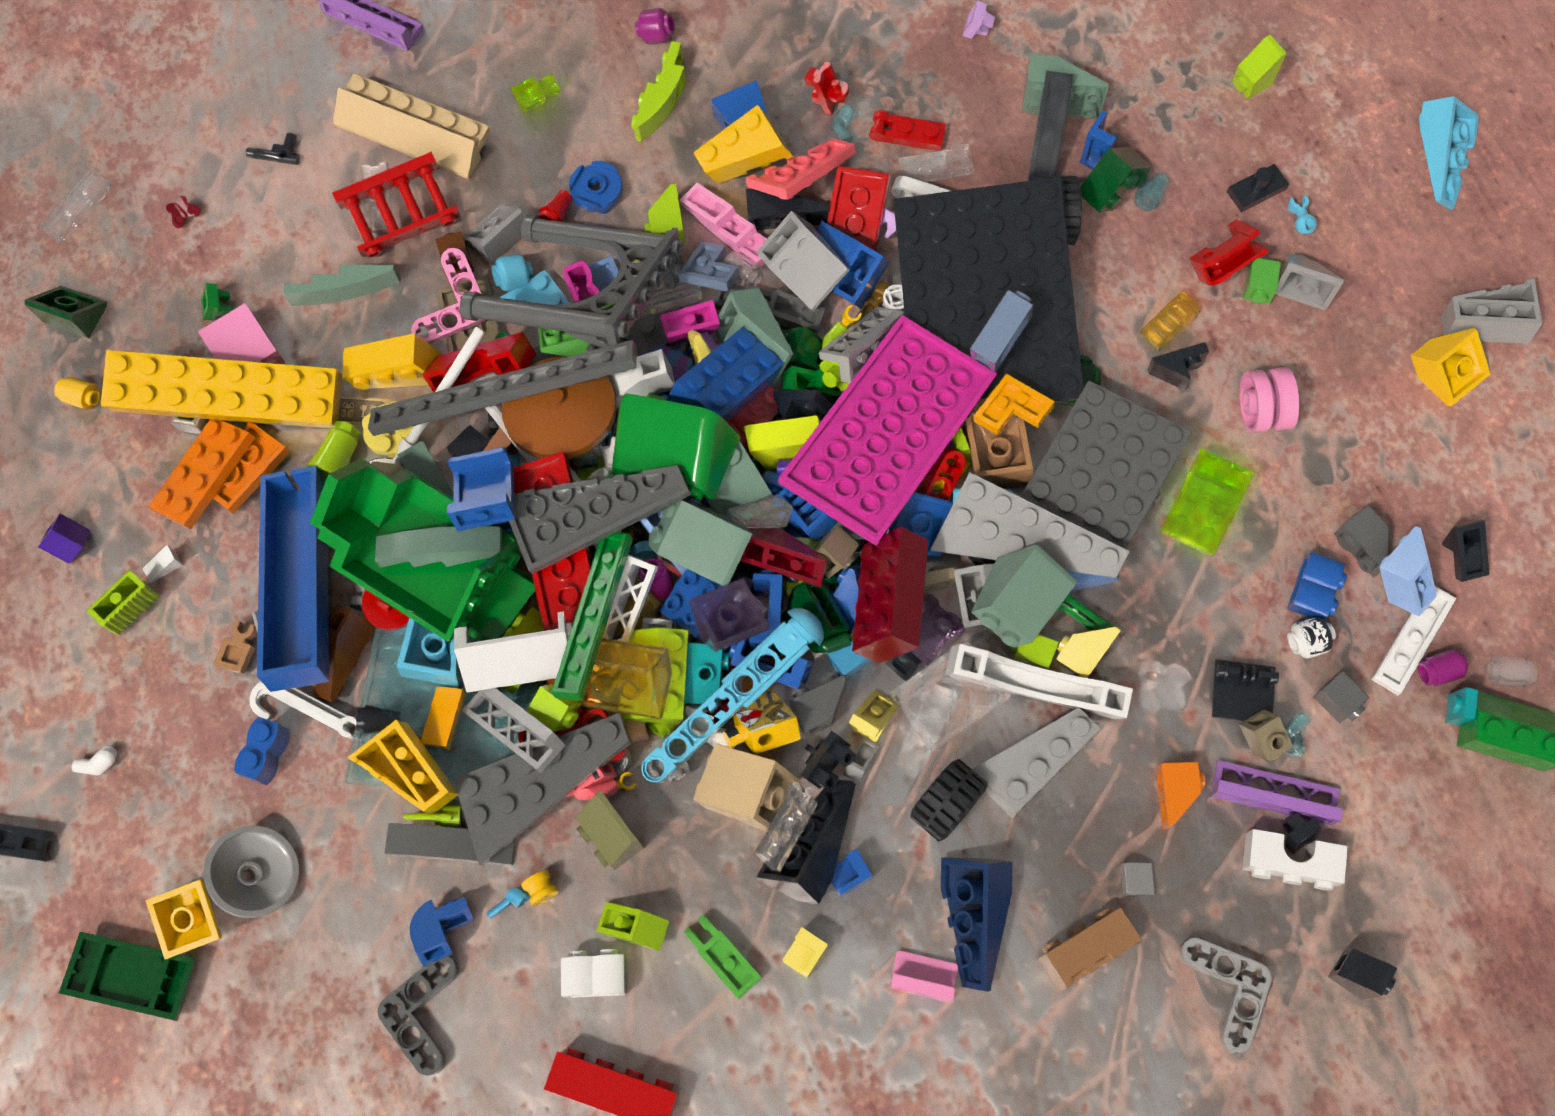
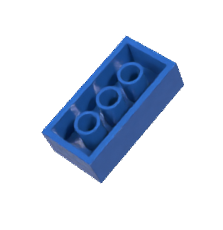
M742 327L676 380L666 401L709 409L728 422L774 382L785 362L746 328Z

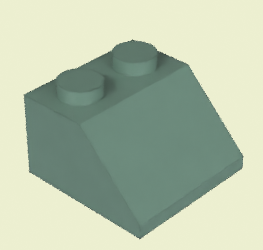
M738 441L715 500L706 498L712 509L734 518L772 495L740 441Z

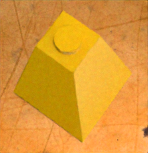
M1475 328L1430 339L1410 355L1418 378L1441 401L1450 407L1491 375L1478 331Z
M203 879L146 900L164 959L222 938Z

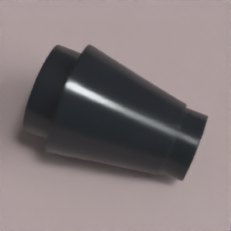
M371 705L358 707L356 731H364V734L381 732L395 720L400 721L401 711Z

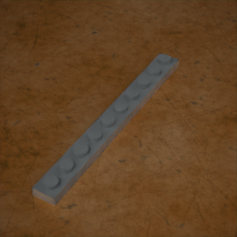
M630 340L372 408L368 430L372 436L390 433L395 430L494 406L522 397L625 372L636 368L637 347L634 341Z

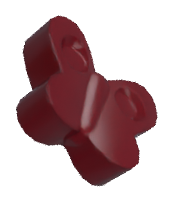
M182 195L177 198L175 203L166 205L167 212L172 214V224L176 228L183 227L187 217H197L201 212L198 206L187 203L186 197Z

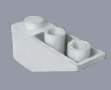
M662 349L638 356L636 368L608 376L615 393L617 407L620 406L621 400L626 393L647 397L648 392L659 395L671 391L675 384L671 365Z

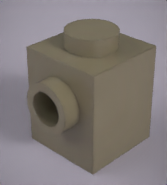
M838 525L823 536L814 548L816 552L828 559L825 576L828 579L840 569L845 570L855 559L853 553L859 545Z
M1265 709L1239 724L1253 755L1267 762L1281 758L1284 752L1293 747L1280 716Z

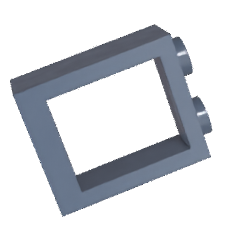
M1009 290L1007 291L970 348L971 358L995 373L997 372L1032 318L1033 304L1030 303L1031 299L1019 291H1016L1015 294Z

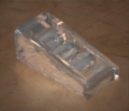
M772 495L729 508L727 515L743 528L787 527L793 506L778 495Z

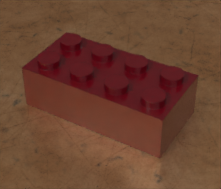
M900 527L885 534L877 546L870 542L863 545L861 570L858 579V598L855 606V627L852 634V652L880 664L919 648L928 548L927 539Z

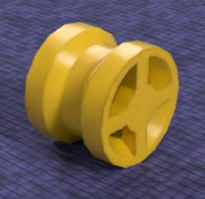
M548 870L540 871L521 883L523 890L527 891L530 895L529 901L532 907L549 901L559 893L557 886L552 885L550 882L551 875Z

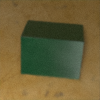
M59 286L25 299V306L43 323L90 338L107 308V301Z

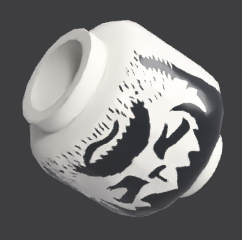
M1318 616L1294 623L1290 633L1287 635L1288 643L1293 653L1305 659L1331 651L1333 639L1336 638L1332 624L1326 623Z

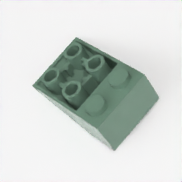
M1029 55L1023 90L1022 112L1039 114L1046 71L1073 74L1066 116H1078L1086 119L1099 117L1109 88L1108 83L1058 56Z
M759 288L730 291L718 315L720 327L715 332L722 344L740 328L744 327L785 362L776 379L770 385L774 388L793 355L791 346L786 341L779 323L775 320L769 304Z

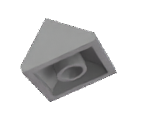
M500 205L468 233L464 239L472 250L489 265H492L498 257H501L522 238L521 224L524 215L519 207Z

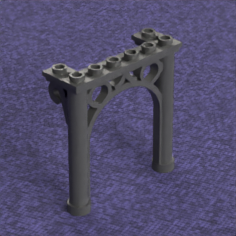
M526 215L521 224V236L524 241L534 243L540 241L606 251L615 256L621 264L617 276L598 294L588 299L565 305H547L486 296L467 291L463 294L460 301V314L463 319L471 321L484 319L563 331L567 335L590 343L586 348L587 352L630 341L629 330L635 321L639 319L646 304H649L651 296L660 287L662 280L664 279L665 284H669L671 289H675L679 283L678 273L685 263L682 261L683 244L679 240L678 228H672L671 231H666L662 235L541 219L540 216ZM637 259V260L642 261V262L633 263L632 261H634V260ZM608 304H615L613 308L608 310L598 309Z

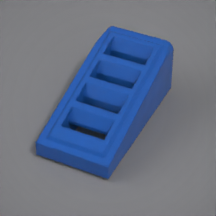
M784 488L776 497L804 532L814 541L819 540L836 524L832 517L808 502L796 511L805 500L798 496L790 503L789 500L795 494ZM814 508L817 509V510H815L808 518H806L805 520L803 519V518H804L805 516H807Z

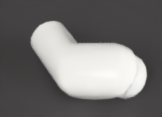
M104 746L91 759L75 758L72 770L76 773L102 775L115 762L117 751L112 746Z

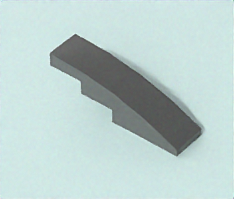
M733 284L729 291L716 290L713 298L715 308L722 309L730 291L758 287L747 284L746 288ZM760 289L780 327L793 329L805 326L813 333H817L826 307L818 305L812 311L799 297L774 289L773 293Z
M388 823L384 854L478 863L468 829ZM516 837L506 848H502L493 855L492 859L486 864L513 865Z

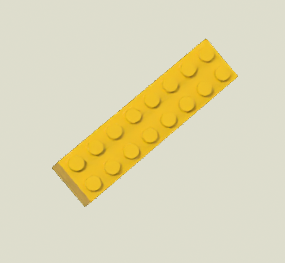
M106 350L101 406L111 412L332 429L339 417L342 374L334 368Z

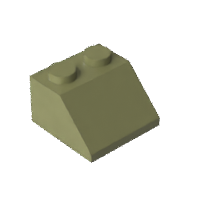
M601 790L594 795L576 817L580 823V826L576 828L586 843L591 840L598 848L594 854L604 867L609 864L616 870L644 848Z

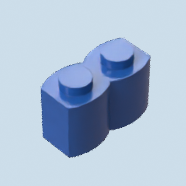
M1314 552L1306 555L1298 573L1297 581L1288 604V610L1310 618L1318 616L1323 620L1328 615L1333 616L1338 605V600L1335 599L1336 590L1342 589L1347 574L1343 573L1345 564Z
M257 717L248 730L247 745L243 747L236 758L235 773L247 780L268 785L276 774L278 757L285 751L290 738L289 730L277 722Z

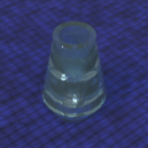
M1157 173L1136 191L1134 201L1138 208L1143 211H1151L1159 206L1169 184V178L1165 174Z

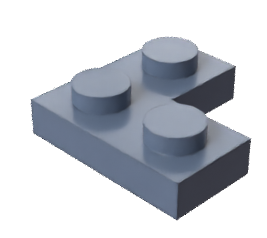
M702 241L681 268L678 276L679 281L682 283L729 291L740 274L738 266L721 263L727 255L725 245Z

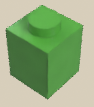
M1262 258L1252 261L1246 271L1243 299L1251 300L1256 304H1270L1277 292L1281 262Z

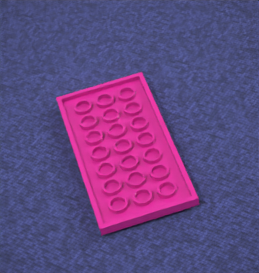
M901 315L779 476L778 483L877 546L995 380L997 373Z

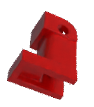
M1237 219L1228 224L1227 226L1232 235L1230 239L1213 250L1205 247L1189 258L1198 279L1210 286L1220 284L1255 259L1267 254L1268 250L1266 247L1252 241V239L1260 235L1258 229Z

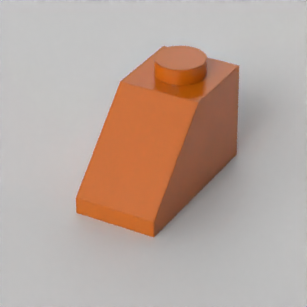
M1198 762L1162 763L1156 768L1162 829L1171 828L1202 793L1201 789L1205 787L1204 772L1199 770Z

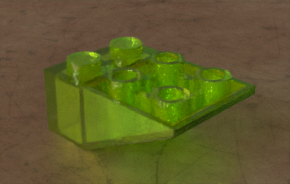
M1200 448L1162 525L1160 533L1213 557L1255 472Z

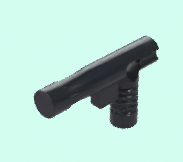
M286 133L284 144H273L271 151L248 147L246 149V157L298 165L299 155L292 154L297 136L293 133Z

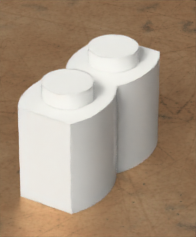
M618 949L600 950V955L587 956V951H570L569 957L561 958V996L563 998L626 995V957L624 954H618Z

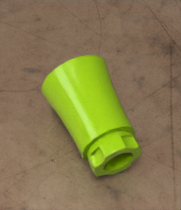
M336 421L306 467L317 466L326 480L328 474L348 465L358 445L357 440L361 435L360 430L348 422Z

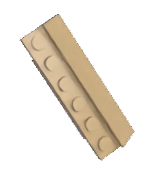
M355 73L344 89L338 87L333 119L334 126L414 158L432 151L438 167L470 179L481 160L479 152L491 133L488 125Z

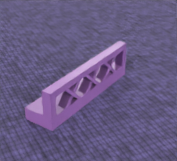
M318 0L324 14L406 51L411 48L424 29L422 23L370 0H349L350 2L346 0ZM407 26L413 28L410 33L406 28Z
M1220 760L1216 762L1210 797L1289 816L1296 812L1302 819L1310 820L1314 818L1319 823L1331 826L1341 821L1343 809L1337 808L1340 790L1338 788ZM1223 770L1234 772L1241 783L1236 784L1221 780ZM1244 775H1248V776H1252V777H1250V778H1248V779L1246 780V778L1244 777ZM1255 778L1264 779L1271 788V791L1253 788L1249 782ZM1274 782H1278V783H1282V784L1279 785V786H1276V785L1274 784ZM1285 785L1294 786L1302 798L1282 795L1279 789ZM1304 789H1308V790H1312V791L1307 794ZM1316 792L1329 794V805L1313 802L1310 796Z

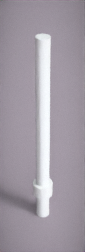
M477 326L475 327L435 392L453 386L485 335V331ZM429 422L413 426L407 438H403L399 443L397 454L415 445ZM396 454L391 463L403 466Z

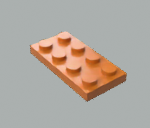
M210 419L155 495L148 508L191 530L255 437L249 432L227 422Z

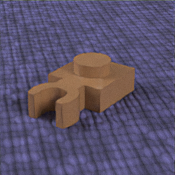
M236 620L232 626L233 639L224 637L214 665L218 668L245 675L255 647L248 643L256 637L257 630L255 625L250 624L248 631L242 633L244 624Z

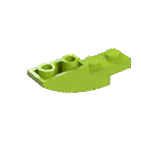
M671 41L669 50L664 51L662 72L657 73L655 83L647 82L645 91L639 95V110L637 114L633 115L631 128L635 131L636 141L642 142L663 124L683 93L687 80L685 67L681 66L684 58L682 45L679 42Z

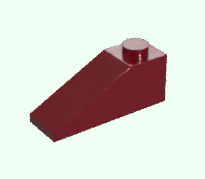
M757 521L748 529L752 536L740 561L818 587L823 585L828 561L826 557L782 529Z

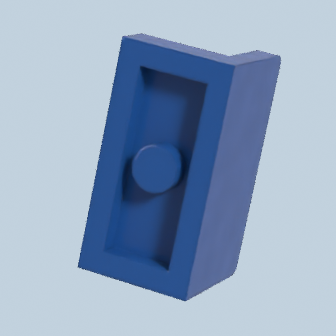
M1104 110L1087 134L1080 160L1082 165L1092 170L1107 150L1114 148L1117 137L1103 131L1108 112Z

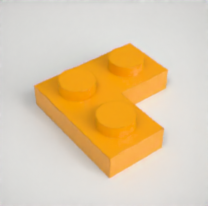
M1006 374L976 412L974 422L998 435L1015 414L1039 428L1054 408L1055 401Z

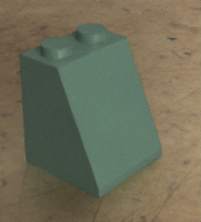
M684 498L662 509V518L658 526H655L650 533L649 546L656 554L727 587L752 533L734 517L691 499Z
M1035 544L996 559L971 612L980 619L984 626L990 628L1001 638L1003 643L1011 648L1032 643L1073 589L1077 580L1042 548Z

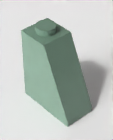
M423 441L397 454L405 469L410 470L454 498V492Z

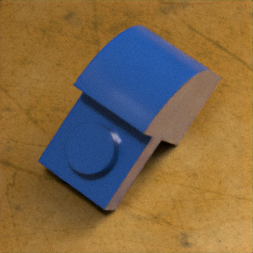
M465 897L459 900H450L438 909H436L431 899L424 903L413 915L410 923V937L423 967L453 954L446 936L447 932L475 921Z

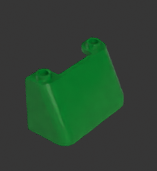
M626 393L619 406L612 471L616 475L624 474L628 476L640 474L645 470L678 465L692 493L689 497L696 500H702L703 497L715 500L740 436L720 415L709 409Z

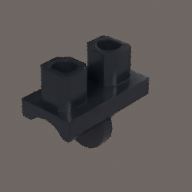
M831 730L825 740L821 739L815 748L809 744L804 748L811 754L805 762L807 766L801 773V776L819 789L824 787L833 790L839 781V776L833 773V770L839 762L846 767L850 765L856 754L850 749L851 745Z

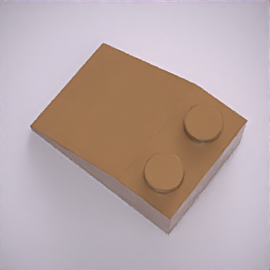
M987 398L980 399L965 421L968 446L971 453L972 474L1001 488L1027 485L1033 476V465L1024 420L1014 414L1001 432L996 435L974 422V415Z

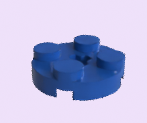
M592 161V165H587L586 167L584 165L579 166L573 172L569 181L573 202L588 212L608 213L611 207L618 203L623 193L622 180L618 171L613 165L604 161ZM597 183H601V189L593 191L590 187L591 185L596 186Z

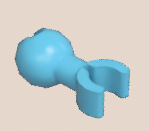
M1304 196L1302 199V207L1295 203L1292 197L1288 203V210L1297 216L1295 229L1301 235L1312 234L1317 227V220L1307 212L1309 203L1307 196Z

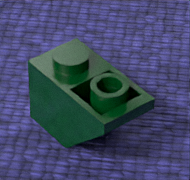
M805 326L783 330L782 333L790 344L793 353L787 364L818 371L820 369L819 365L823 361L819 356V351L822 350L823 339Z

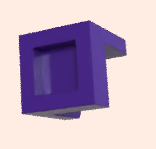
M59 513L46 530L38 548L66 563H71L84 547L91 531Z

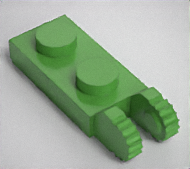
M702 914L698 918L700 924L713 937L704 945L693 929L688 927L684 933L698 948L697 952L739 1000L762 977L722 931L718 932Z

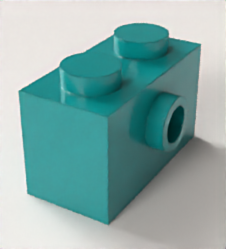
M687 643L684 704L702 705L723 685L721 681L724 679V670H729L730 667L729 652H725V646ZM720 698L716 701L718 706H722V699Z

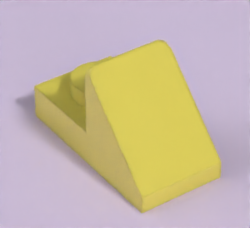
M874 690L849 721L852 724L851 728L870 741L877 742L900 705L879 691Z

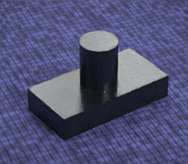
M1273 164L1267 168L1261 167L1255 174L1229 186L1227 193L1242 213L1287 190L1289 183L1276 165Z

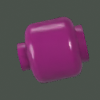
M663 8L644 10L640 13L638 21L635 22V31L637 36L641 37L646 44L664 43L674 34V20L672 15Z

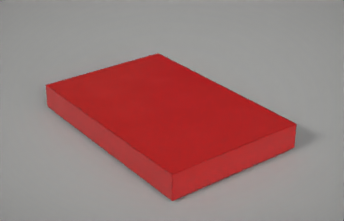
M838 166L827 224L877 252L891 175Z

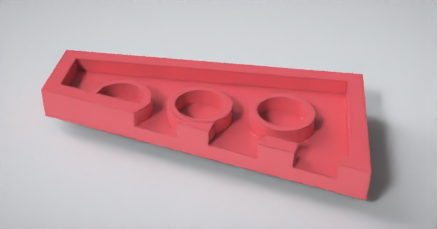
M834 138L807 150V156H794L787 159V165L777 168L773 165L766 168L765 174L760 177L754 174L746 177L747 187L788 200L856 154L855 144Z

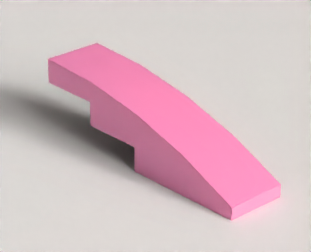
M698 183L679 199L680 204L739 255L759 269L765 264L757 254V250L767 238L757 233L755 225L736 214L734 206Z

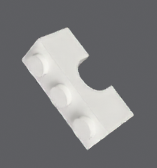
M1252 829L1246 833L1242 870L1251 871V876L1261 879H1270L1271 875L1283 877L1284 883L1301 885L1302 881L1314 883V888L1327 891H1332L1334 887L1345 883L1348 846L1316 840L1307 845L1305 860L1303 862H1296L1285 853L1284 834Z

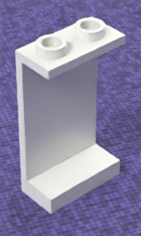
M564 611L558 612L559 629L471 642L467 627L454 628V651L466 692L555 679L572 629V623H566Z

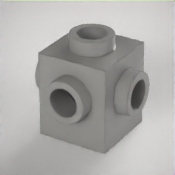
M663 737L652 743V748L647 750L649 755L657 747L662 748L664 740L667 737ZM675 739L670 745V751L674 756H681L686 752V746L684 742L678 745ZM653 760L648 765L653 777L663 774L664 765L660 760ZM684 761L676 764L679 768L664 780L663 783L668 781L671 783L683 778L686 775L685 773L690 770L687 762Z

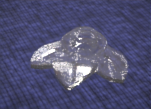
M1156 661L1144 663L1138 671V680L1142 685L1138 693V699L1144 711L1151 716H1154L1161 706L1170 711H1183L1186 707V701L1181 687L1192 679L1191 675L1179 665L1163 666ZM1149 672L1155 673L1157 681L1149 680L1147 674Z

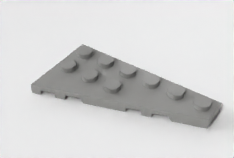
M970 472L930 549L931 551L996 560L998 557L1037 544L1066 571L1113 578L1117 577L1130 552Z

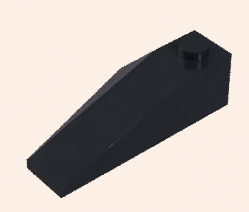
M839 780L833 790L823 788L808 806L810 813L799 825L795 822L790 827L789 831L792 834L781 847L776 844L770 851L756 876L759 881L797 901L820 904L833 879L856 786L854 781Z

